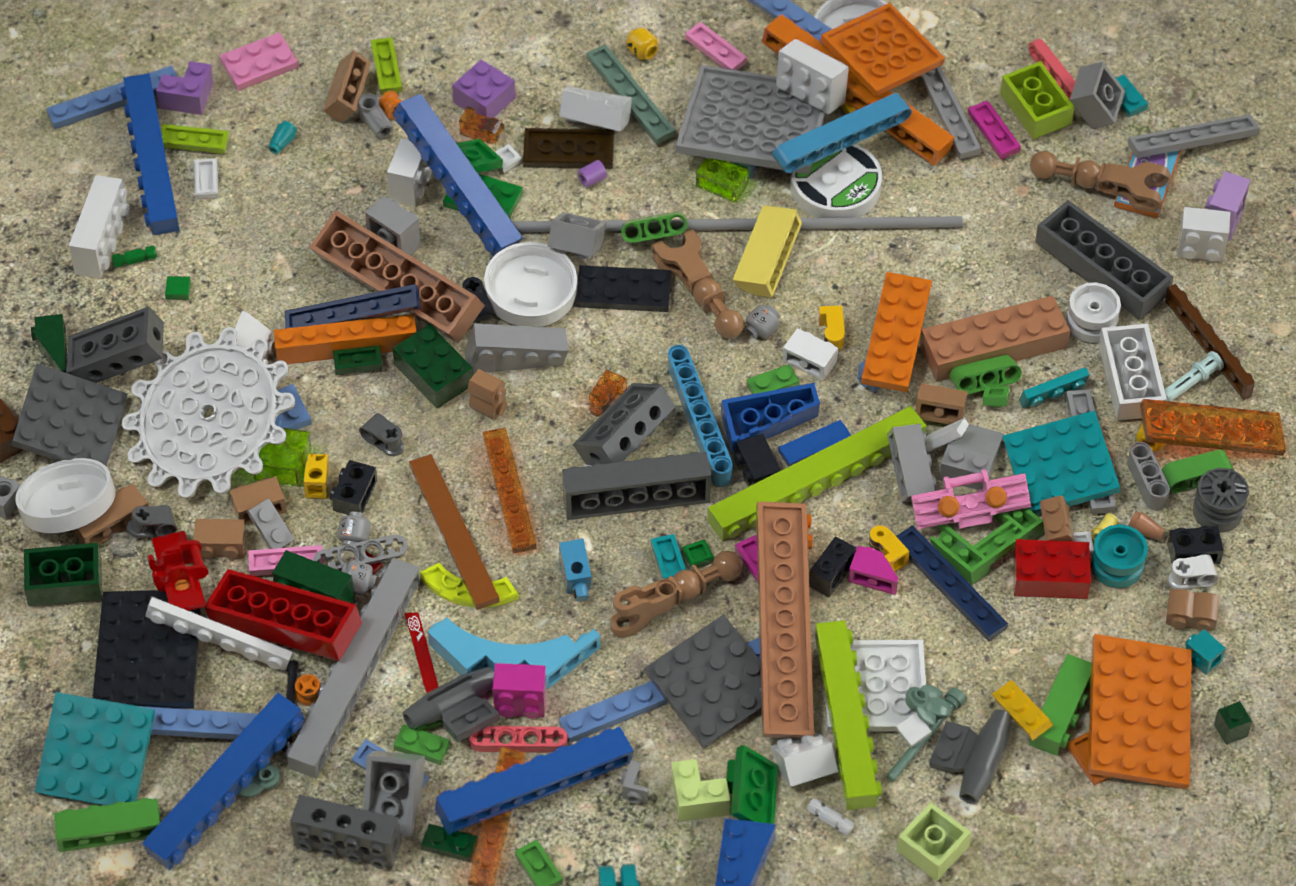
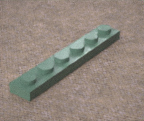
M606 44L586 53L587 60L616 95L632 97L630 113L656 145L676 136L674 127Z

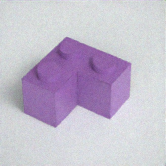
M189 61L184 78L162 74L156 90L159 109L202 115L214 83L211 64Z

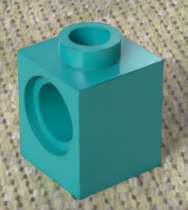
M1205 629L1197 635L1192 634L1185 642L1186 649L1192 650L1191 663L1205 675L1223 661L1226 647Z

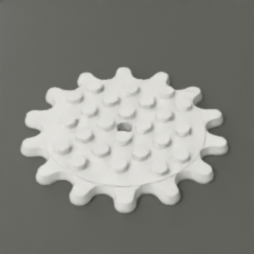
M227 327L221 332L217 342L207 345L204 343L200 333L192 332L186 338V350L182 355L174 357L169 352L163 351L162 359L155 361L159 371L154 380H138L132 385V393L136 397L141 398L142 406L137 412L126 415L122 420V426L125 430L138 431L140 434L139 442L128 452V459L133 463L152 460L153 469L147 479L151 486L161 487L170 478L176 477L179 480L178 493L183 498L193 497L199 485L205 481H211L213 489L217 493L225 494L229 492L231 477L237 470L245 469L249 474L253 475L262 472L263 462L259 458V452L265 445H281L285 442L286 432L281 427H278L275 421L280 413L291 410L295 406V398L291 393H280L277 391L278 383L288 375L289 368L284 361H277L270 365L263 363L264 355L268 350V343L264 338L258 337L247 347H239L237 345V331L232 327ZM213 408L215 414L205 418V412Z

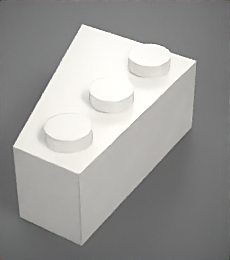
M567 86L562 91L559 116L564 117L569 122L580 121L592 126L621 131L629 124L632 97Z

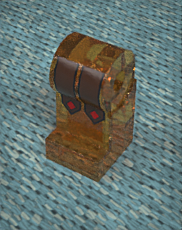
M469 106L466 107L459 119L460 135L472 139H481L483 142L490 144L497 143L505 128L503 122L499 119L480 115L475 112L474 108Z
M607 369L605 370L589 395V410L592 415L600 417L608 409L616 395L620 396L627 389V378Z

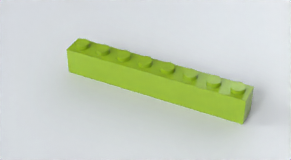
M846 620L816 623L815 640L846 810L877 807L878 797L882 796L880 781L875 779V774H878L877 761L871 758L870 753L874 751L872 737H867L866 730H869L868 715H863L862 710L865 708V698L863 693L859 694L858 687H861L860 672H855L854 668L857 665L856 651H851L850 644H853L852 630H847Z

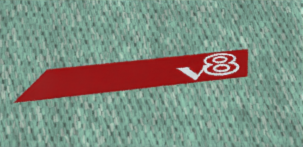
M405 612L425 692L428 693L439 686L419 612Z

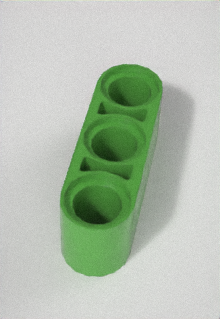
M679 211L631 219L622 225V237L629 243L678 235L686 230L687 219ZM673 218H681L683 225L680 228H673L670 225ZM650 222H658L661 225L660 230L656 233L650 232L648 230ZM628 226H635L638 229L637 235L633 237L628 236L625 233Z
M1002 355L956 366L951 370L949 378L957 390L967 391V394L1013 384L1020 379L1022 371L1011 356Z
M1221 449L1173 461L1161 469L1171 493H1181L1196 489L1201 476L1208 470L1228 468L1235 471L1226 452Z

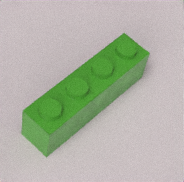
M1070 654L1066 655L1041 710L1050 719L1053 726L1034 740L1030 738V746L1058 756L1061 747L1064 749L1067 747L1071 736L1068 734L1070 728L1074 729L1079 719L1077 711L1079 708L1084 709L1088 699L1086 691L1088 688L1091 689V662Z
M142 798L133 802L120 801L112 805H92L84 809H65L61 812L54 813L56 842L59 852L145 840L161 823L157 798Z

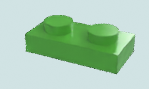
M790 364L748 378L746 385L751 394L799 386V380Z
M403 724L393 747L394 750L405 754L425 756L426 761L441 765L449 749L450 739L416 728L410 729L407 725Z
M537 839L515 850V857L534 886H559L563 884L562 876Z

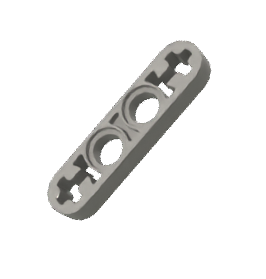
M390 535L321 550L315 554L313 560L320 562L322 556H325L326 560L334 559L333 554L337 553L339 565L335 566V561L328 563V566L341 571L343 564H348L341 559V554L344 551L353 552L355 561L370 565L402 557L407 550V542L403 536ZM393 541H397L399 545L402 544L399 552H395L394 549L386 550L387 555L383 556L381 543H385V548L391 547ZM368 546H376L379 550V555L375 558H370L366 555L365 549Z

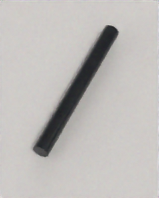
M291 660L288 665L286 698L295 704V683L298 678L299 662ZM293 733L288 737L285 746L281 749L282 751L286 752L288 746L292 743Z

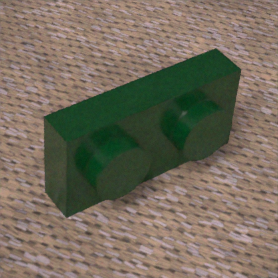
M380 345L333 351L336 375L382 370Z
M429 823L421 843V850L470 863L478 843V836L461 831L447 834L444 827Z

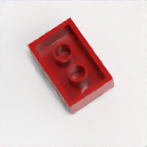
M1016 539L1013 553L1014 596L1088 599L1091 585L1089 542Z

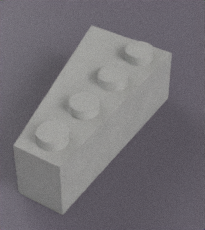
M474 324L465 349V360L473 367L474 374L478 369L484 372L564 365L569 351L566 328Z

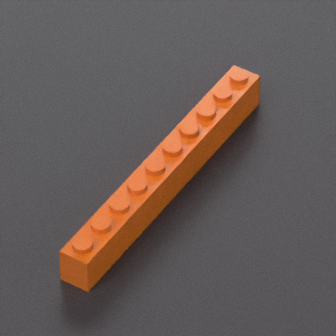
M782 14L764 29L761 43L778 55L779 50L797 39L841 62L823 43ZM848 70L845 103L858 110L894 94L887 91L875 97ZM907 104L912 110L910 117L906 121L885 131L935 166L951 151L955 137L921 114L913 106Z

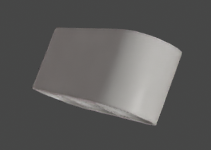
M1135 442L1130 447L1127 461L1128 468L1146 506L1151 510L1160 511L1167 504L1170 490L1169 485L1151 447L1145 442Z

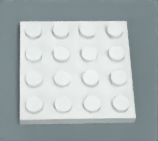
M853 640V644H850L851 651H856L857 665L854 668L855 672H860L861 687H858L859 694L863 693L865 698V708L862 709L863 715H868L869 730H866V732L897 731L896 726L916 712L906 705V692L911 687L921 688L923 685H926L923 640ZM826 700L827 732H832Z

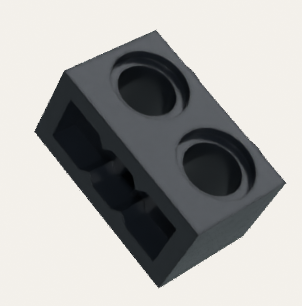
M349 460L346 467L342 468L339 473L337 487H333L330 493L333 511L349 515L350 512H364L378 481L376 467Z
M1218 526L1170 530L1167 545L1172 564L1179 558L1197 557L1206 554L1211 556L1214 564H1221L1224 549Z
M835 536L810 569L809 587L830 598L849 572L856 547Z

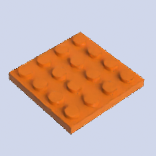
M890 2L821 34L820 39L841 63L849 67L848 70L875 97L943 65L945 57Z

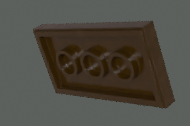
M525 128L523 167L581 169L599 160L605 169H613L614 130Z

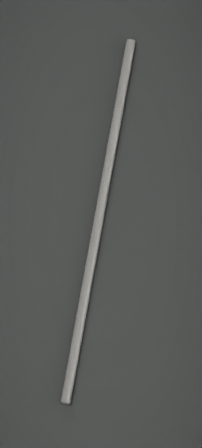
M962 216L800 218L802 221L800 229L963 227ZM672 219L670 225L673 228H680L683 225V220ZM687 219L685 231L689 229L694 231L753 230L757 219ZM628 220L600 221L607 222L605 232L621 231L622 225ZM512 221L519 233L550 232L552 221ZM656 221L650 222L648 225L649 231H659L661 225ZM628 226L625 231H638L635 226Z

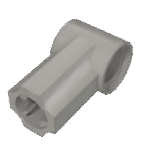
M373 94L361 96L359 99L360 120L367 123L376 138L384 139L393 132L394 127L379 106L378 98Z

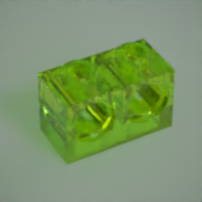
M705 158L696 172V187L737 203L748 186L749 170L725 160Z

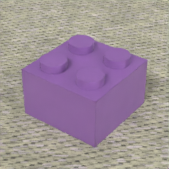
M481 59L452 85L453 103L479 120L484 118L493 119L516 98L515 80Z

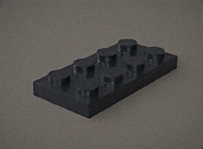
M579 265L576 307L669 312L672 270Z

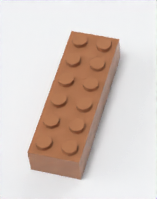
M1049 296L924 328L921 331L920 347L935 381L938 382L950 379L951 370L959 365L1002 355L1011 356L1014 361H1019L1068 348L1070 329L1054 296Z

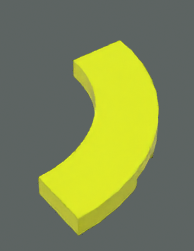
M440 562L420 572L421 581L439 597L458 605L475 607L461 578L447 571ZM507 576L492 581L500 602L488 607L504 605L519 599V594Z

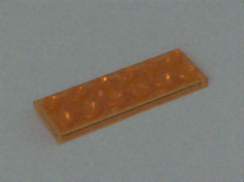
M1142 399L1140 403L1145 442L1283 456L1286 451L1280 413L1152 399Z

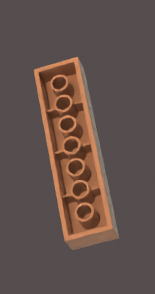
M337 210L334 211L309 247L318 257L374 292L416 284L419 287L420 309L408 311V313L414 314L416 318L427 325L431 324L435 330L456 343L460 342L485 306L471 292Z

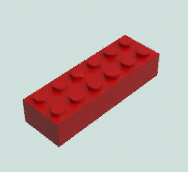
M231 569L226 570L204 607L209 619L254 637L337 661L341 660L363 623L355 604Z

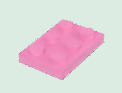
M280 32L219 55L220 62L238 91L299 67L297 59Z

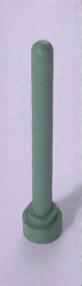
M951 687L945 695V701L949 704L952 711L961 708L967 701V697L960 689ZM936 716L935 725H929V729L932 731L931 735L914 747L907 749L887 774L889 781L893 782L899 777L946 717Z

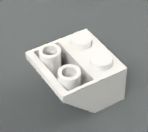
M814 731V736H803L801 739L784 738L777 741L776 745L770 746L776 764L779 765L778 768L782 778L789 786L798 785L838 772L832 743L818 732Z

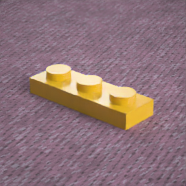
M1012 679L992 693L994 700L1012 716V719L1032 740L1053 726L1050 719Z

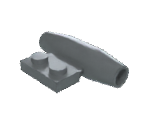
M488 666L460 675L426 693L403 711V718L410 729H415L442 720L443 728L458 743L499 721L497 710L485 698H480L493 688V669Z
M994 710L979 734H976L968 726L946 721L930 758L929 765L930 768L953 774L954 772L964 771L959 797L964 802L977 804L994 779L1007 747L1012 716L1004 710Z

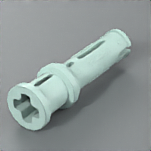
M1210 351L1205 359L1201 362H1195L1189 372L1164 389L1167 398L1166 404H1170L1171 401L1186 392L1197 382L1209 379V375L1214 371H1220L1224 368L1220 356L1214 351Z

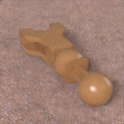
M1040 151L1034 154L1030 161L1031 172L1040 179H1048L1055 174L1072 177L1071 186H1075L1076 182L1083 188H1093L1096 186V191L1100 190L1106 194L1126 198L1135 209L1149 212L1157 211L1162 202L1159 192L1149 187H1163L1170 178V172L1167 167L1151 162L1141 163L1135 167L1105 164L1102 162L1100 167L1095 161L1085 160L1080 162V157H1077L1075 165L1059 162L1056 156L1049 151Z
M689 229L683 232V246L679 248H670L662 241L652 244V257L659 269L672 270L671 274L678 276L687 290L693 295L695 302L703 306V312L708 313L712 311L716 316L714 326L717 333L727 339L740 335L744 328L742 315L735 310H728L725 307L724 291L721 290L720 284L712 279L711 273L701 259V239L695 231Z
M722 551L715 556L712 565L699 571L695 565H692L690 570L678 571L673 577L669 576L668 579H661L645 587L631 586L618 592L613 600V607L617 613L612 616L611 631L618 637L630 636L642 630L653 618L671 610L675 604L680 605L681 600H692L699 593L701 595L705 594L707 583L717 578L724 581L735 580L743 570L741 557L733 551ZM621 601H628L626 605L620 603ZM626 620L629 621L627 627H619L617 625Z

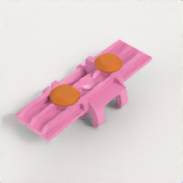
M986 469L981 470L980 473L954 478L943 477L944 489L911 495L917 529L957 522V529H963L969 526L991 523L992 515L1031 507L1025 473L989 480ZM982 482L983 489L978 490L976 493L960 496L953 493V487Z

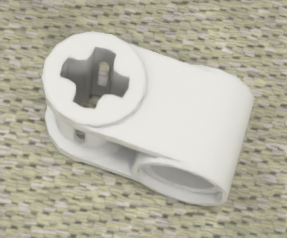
M1206 554L1176 559L1172 564V573L1169 575L1168 583L1174 589L1208 587L1215 584L1219 577L1211 556Z

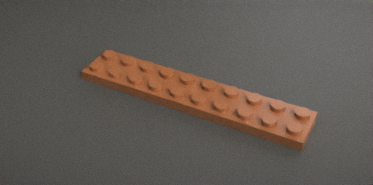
M758 501L756 504L762 737L801 739L803 736H814L806 504Z

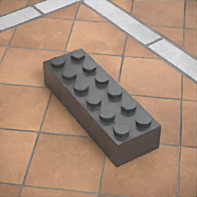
M1069 200L1037 226L1035 243L1089 283L1097 282L1115 290L1120 297L1121 306L1139 320L1166 298L1167 289L1169 286H1172L1174 277Z
M691 452L683 455H667L658 458L618 461L617 463L609 464L599 463L592 466H574L562 469L563 500L567 520L710 503L711 473L707 452Z

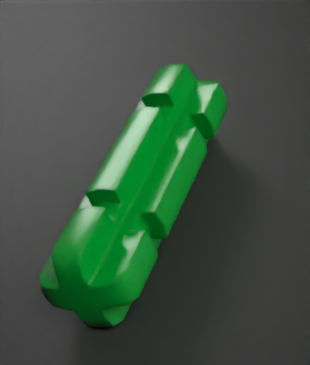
M154 245L146 246L144 250L138 248L125 251L122 255L120 253L111 255L115 268L123 266L124 263L130 265L143 262L145 258H148V260L157 258Z

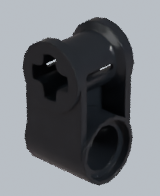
M476 277L465 279L462 288L477 296L485 305L474 322L492 319L493 314L490 301L487 298L482 281Z

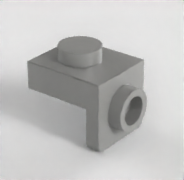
M631 760L628 769H623L620 783L623 784L622 799H626L634 804H647L648 788L638 785L641 776L640 762Z

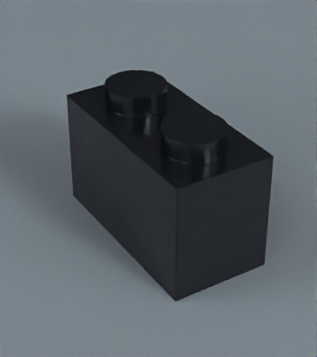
M764 434L736 442V452L733 453L734 460L737 466L741 465L743 479L747 485L750 484L751 486L781 471Z

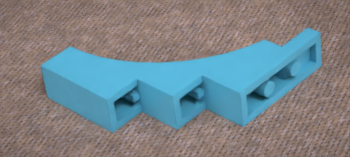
M447 617L441 622L433 624L428 631L429 645L460 675L488 666L494 671L495 663L545 665L547 689L601 648L600 634L595 629L587 634H582L576 643L567 635L553 640L533 644H504L489 641L466 632Z

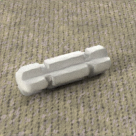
M817 798L811 800L807 809L815 816L818 814V818L836 829L838 827V831L842 834H850L854 828L852 821L847 818L843 819V815L828 805L823 806V802Z

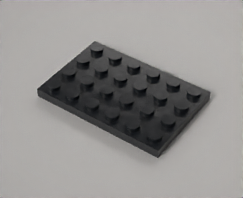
M159 590L104 591L92 698L141 707L194 708L199 639L194 635L178 632L171 626L155 623L150 618L145 617L152 597L169 603L166 592ZM202 608L193 609L189 612L201 616Z

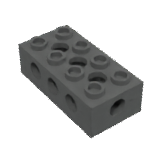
M148 306L69 336L66 373L98 383L162 359L164 322Z
M632 383L575 441L573 446L586 465L592 466L599 463L609 464L625 461L632 452L640 447V443L646 437L653 434L658 424L669 417V413L676 406L661 384Z
M299 794L290 819L294 846H297L299 849L319 851L329 857L340 856L355 863L361 861L380 869L385 867L393 869L402 843L398 817Z

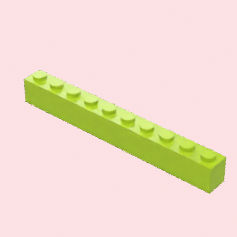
M909 406L709 506L707 521L722 542L729 538H735L741 532L757 527L756 504L758 501L802 503L810 497H816L824 490L832 486H838L844 480L852 476H858L865 469L871 466H878L885 459L891 457L887 433L893 427L920 424L922 431H925L926 434L927 425L912 406Z

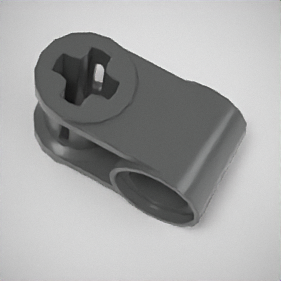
M376 413L359 428L363 439L373 444L386 455L397 456L403 452L404 444L401 440V429L387 420L382 414Z
M168 505L138 506L134 508L132 520L127 524L128 533L135 538L159 537L175 533L177 530L172 510Z

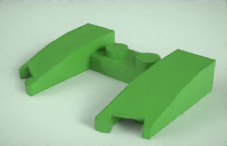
M1028 508L998 513L993 516L1002 526L973 546L947 524L937 525V529L942 532L938 539L931 536L930 543L973 585L990 572V565L1014 549L1016 539L1036 540L1043 535V520Z

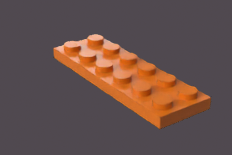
M886 272L861 384L908 393L932 280Z

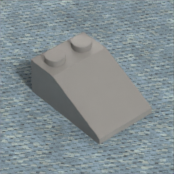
M969 424L961 438L948 443L941 462L939 480L943 481V477L947 476L954 478L980 473L983 469L987 470L990 480L1004 433ZM982 482L964 485V487L975 490L983 489Z
M376 750L368 754L366 758L363 809L398 817L401 836H413L424 781L425 756Z

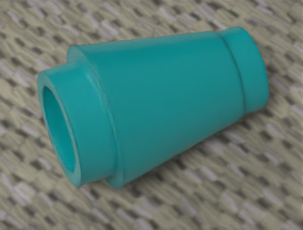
M285 120L278 123L267 148L272 153L278 155L296 138L297 128Z

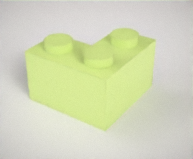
M697 759L671 762V779L679 822L729 815L730 797L726 778L701 781Z

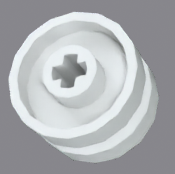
M1097 282L1078 286L1071 294L1066 318L1072 335L1081 341L1098 343L1102 328L1117 327L1121 308L1120 297L1109 286Z

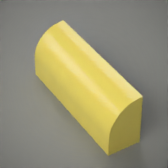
M762 206L733 277V282L739 288L753 295L773 297L802 225L796 209Z

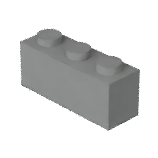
M920 424L893 427L887 433L901 502H912L911 495L936 491L937 489L936 479L934 476L932 477L930 470L932 466L931 456L926 452L925 431H922Z

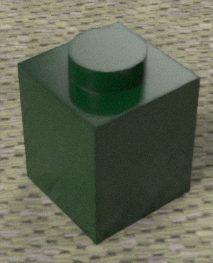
M1238 701L1217 710L1214 726L1227 745L1249 735L1252 719L1242 703Z

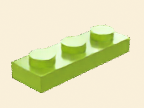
M393 38L370 40L380 95L388 91L403 92Z
M162 124L161 128L164 148L218 154L226 153L229 131Z

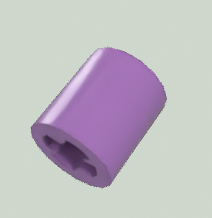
M599 160L577 170L578 178L585 188L607 178V172Z

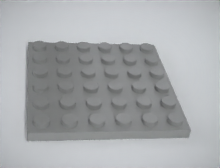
M701 65L676 142L675 153L783 170L772 156L774 149L786 141L822 126L826 113L776 87L777 77ZM812 163L793 172L809 174Z

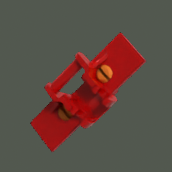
M185 530L153 538L152 543L157 561L154 560L153 555H148L147 560L152 570V579L157 590L166 592L169 604L181 609L191 611L205 607L206 603L199 579L205 578L209 571L203 563L200 542L198 540L188 541ZM190 563L194 564L192 566H185L186 564Z

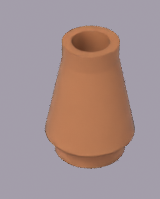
M1135 511L1128 526L1138 530L1144 537L1158 542L1165 528L1158 525L1145 513Z

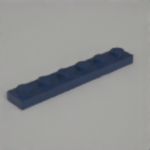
M413 284L285 310V329L373 319L420 309L419 287Z
M913 525L896 536L909 550V560L988 641L1008 628V623Z

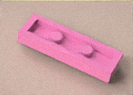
M699 22L685 33V40L722 68L739 70L747 64V57L702 22Z
M322 545L248 550L249 574L252 576L272 575L285 550L313 560L315 554L322 550ZM323 556L321 557L319 562L321 564H323Z

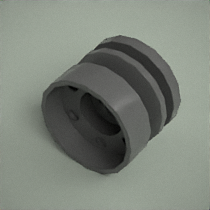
M1215 468L1203 474L1199 480L1193 503V515L1197 523L1201 526H1218L1220 533L1231 531L1240 525L1249 496V486L1245 478L1238 472L1228 468Z

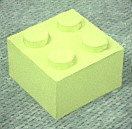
M930 802L898 836L896 851L935 881H938L969 848L971 831Z

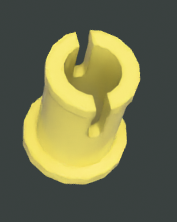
M1107 513L1100 524L1092 529V539L1095 541L1096 536L1104 528L1117 525L1119 523L1117 517Z

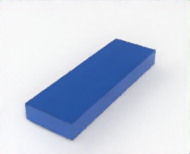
M838 420L779 446L778 452L789 467L851 436L843 422Z

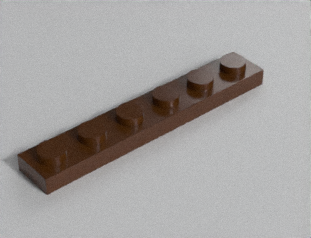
M1176 284L1169 286L1165 298L1167 305L1206 354L1214 351L1220 356L1224 364V368L1220 371L1241 398L1245 400L1252 397L1255 385L1252 375L1244 370L1239 359L1232 355L1226 343L1216 335L1212 325L1203 319L1199 309L1194 307L1188 300L1186 293L1181 291Z

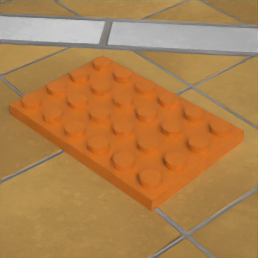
M1094 634L1092 637L1088 773L1182 789L1189 787L1192 650Z

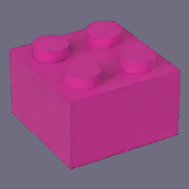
M495 663L493 701L494 708L502 717L525 716L530 719L545 717L547 695L546 666Z

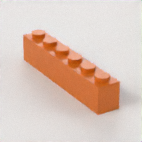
M414 314L277 329L274 330L277 361L294 364L334 359V350L380 345V353L393 352V347L416 333Z

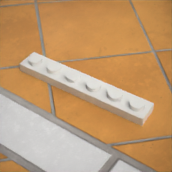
M153 597L148 605L145 617L150 618L155 623L166 624L178 632L194 635L203 642H212L221 646L226 651H235L244 655L249 660L263 662L270 668L283 671L287 668L292 652Z

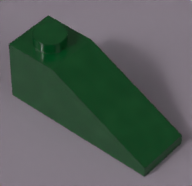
M63 314L34 317L35 326L31 327L32 341L37 340L39 351L53 369L66 373L67 341Z

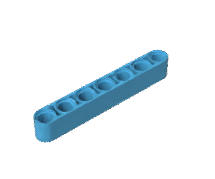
M895 93L780 144L774 149L772 156L786 173H791L906 121L912 114V110L900 95Z
M674 345L668 350V371L699 451L707 452L711 482L715 486L725 487L732 480L733 465L688 349L683 345Z

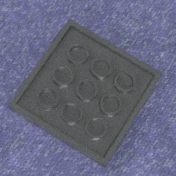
M36 364L11 446L57 461L87 458L99 461L107 467L128 393Z
M724 614L644 668V673L703 749L762 710L760 660Z

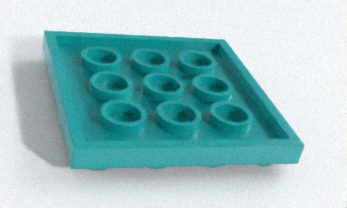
M1095 410L1003 435L1013 474L1025 473L1031 503V507L1028 509L1036 515L1042 514L1040 506L1042 500L1056 496H1064L1069 507L1121 492Z
M55 692L34 792L100 805H112L120 801H137L156 710Z

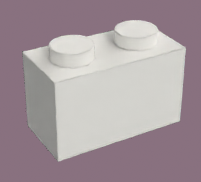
M798 328L783 347V362L824 381L837 363V347Z

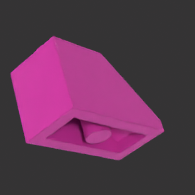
M858 545L849 569L848 582L896 595L898 577L883 553L871 547Z

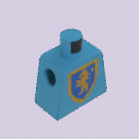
M584 538L559 543V565L566 593H573L576 602L586 601L589 599L588 590L591 589V572Z

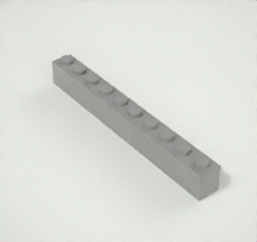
M392 558L389 566L383 568L379 585L373 587L371 600L361 610L360 617L363 623L341 660L332 664L327 682L322 683L316 703H312L309 707L307 720L297 731V738L294 744L291 743L287 748L286 758L288 759L289 769L316 779L319 776L421 581L420 567Z

